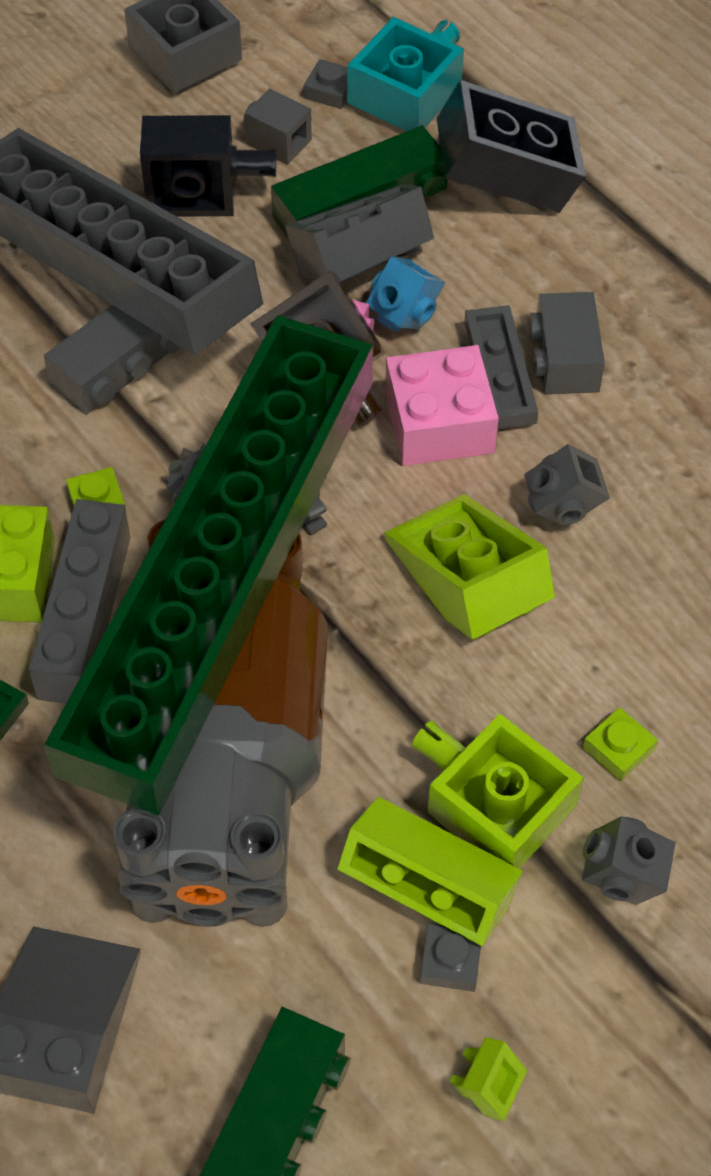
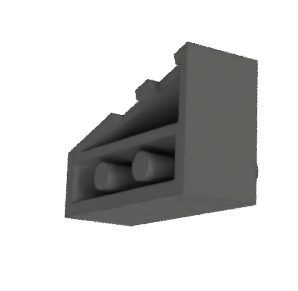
M402 184L285 225L299 276L312 281L317 280L329 271L337 274L340 281H343L360 272L380 265L382 262L389 260L391 256H405L421 250V244L434 239L422 188L409 184Z

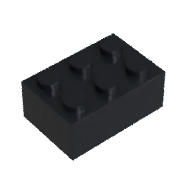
M460 80L436 118L444 176L458 184L470 185L492 192L497 196L509 197L528 203L536 208H544L560 213L586 178L574 117Z

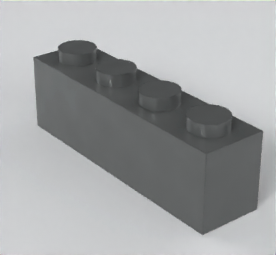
M112 305L44 354L49 384L87 415L99 405L109 402L116 392L132 380L145 375L152 365L168 353L177 351L180 346Z
M76 499L29 667L37 700L67 703L108 627L131 538L125 505Z

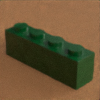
M421 125L271 185L272 217L288 238L285 225L402 184L420 186L424 198L433 196L439 191L447 189L448 179L444 176L441 147L427 129Z
M282 1006L199 1176H299L302 1164L295 1160L304 1140L312 1144L316 1140L327 1110L320 1107L329 1087L334 1090L339 1089L349 1068L351 1057L344 1055L345 1034Z

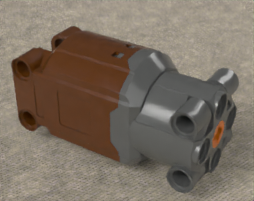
M166 519L156 523L150 529L147 537L149 550ZM298 533L160 815L157 816L127 805L126 812L115 823L113 829L114 840L120 861L119 893L129 900L134 914L143 921L150 923L162 922L171 915H174L187 923L207 927L223 925L233 921L234 918L243 917L252 925L265 927L280 921L286 912L288 905L286 879L291 806L314 786L321 770L328 627L323 614L300 591V581L303 573L300 533Z

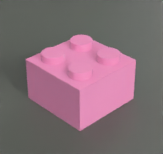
M479 345L386 357L385 395L402 466L495 453L499 418Z

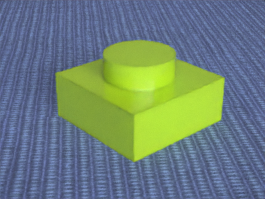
M113 467L66 479L73 507L76 499L125 505Z
M619 707L585 737L583 749L619 781H622L656 750L659 740Z

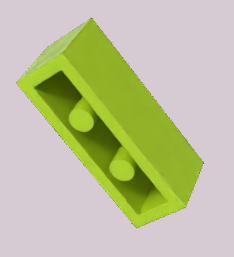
M379 796L350 828L337 869L481 946L485 945L507 913L523 870Z

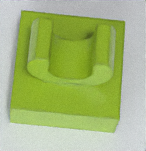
M485 1037L480 1049L469 1047L465 1048L462 1053L471 1065L467 1076L452 1075L449 1081L462 1096L470 1098L486 1117L505 1121L528 1070L505 1041Z

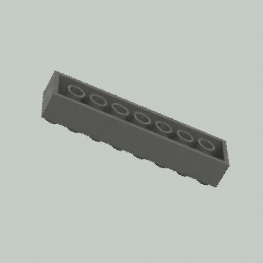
M20 128L0 139L1 237L193 355L199 353L263 305L255 261Z

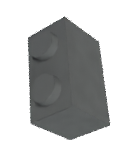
M594 292L539 294L537 313L529 314L530 340L538 341V348H534L533 368L535 376H542L544 394L600 392L605 361Z

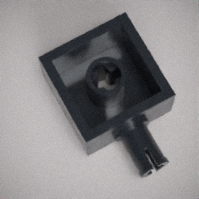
M231 115L142 116L140 161L145 199L177 217L234 216L235 181H237L238 177L272 176V178H276V148H271V150H237V145H233Z

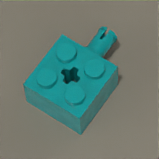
M392 17L347 65V103L405 131L421 125L426 127L444 107L458 82L462 80L464 48L455 45L460 39L458 27L451 22L442 31L447 26L448 20H441L436 25V28L429 33Z

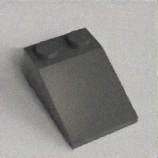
M35 926L32 928L0 992L1 1094L94 1114L141 955L139 948Z

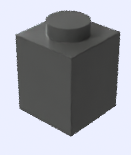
M270 88L257 101H253L245 111L246 144L257 150L276 148V160L286 165L312 140L311 108Z

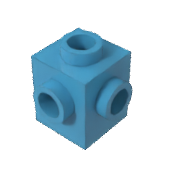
M391 256L384 270L380 271L372 281L370 287L371 294L366 304H369L371 309L379 313L376 318L377 321L394 331L400 332L402 328L420 330L421 326L426 324L433 316L437 306L435 301L446 282L410 259Z

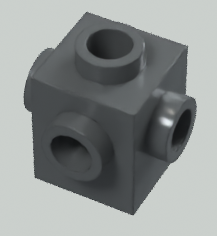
M569 444L557 452L546 456L541 463L524 474L530 493L528 495V502L535 514L565 528L570 524L579 522L588 512L610 498L598 459Z
M621 816L591 831L583 847V857L586 860L582 880L600 888L601 893L610 899L628 901L634 905L640 904L667 892L676 842L647 829L646 824L638 819Z

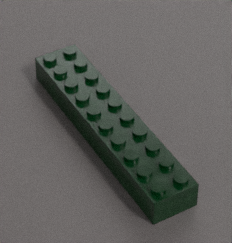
M276 315L44 744L53 777L154 815H160L372 386V344Z

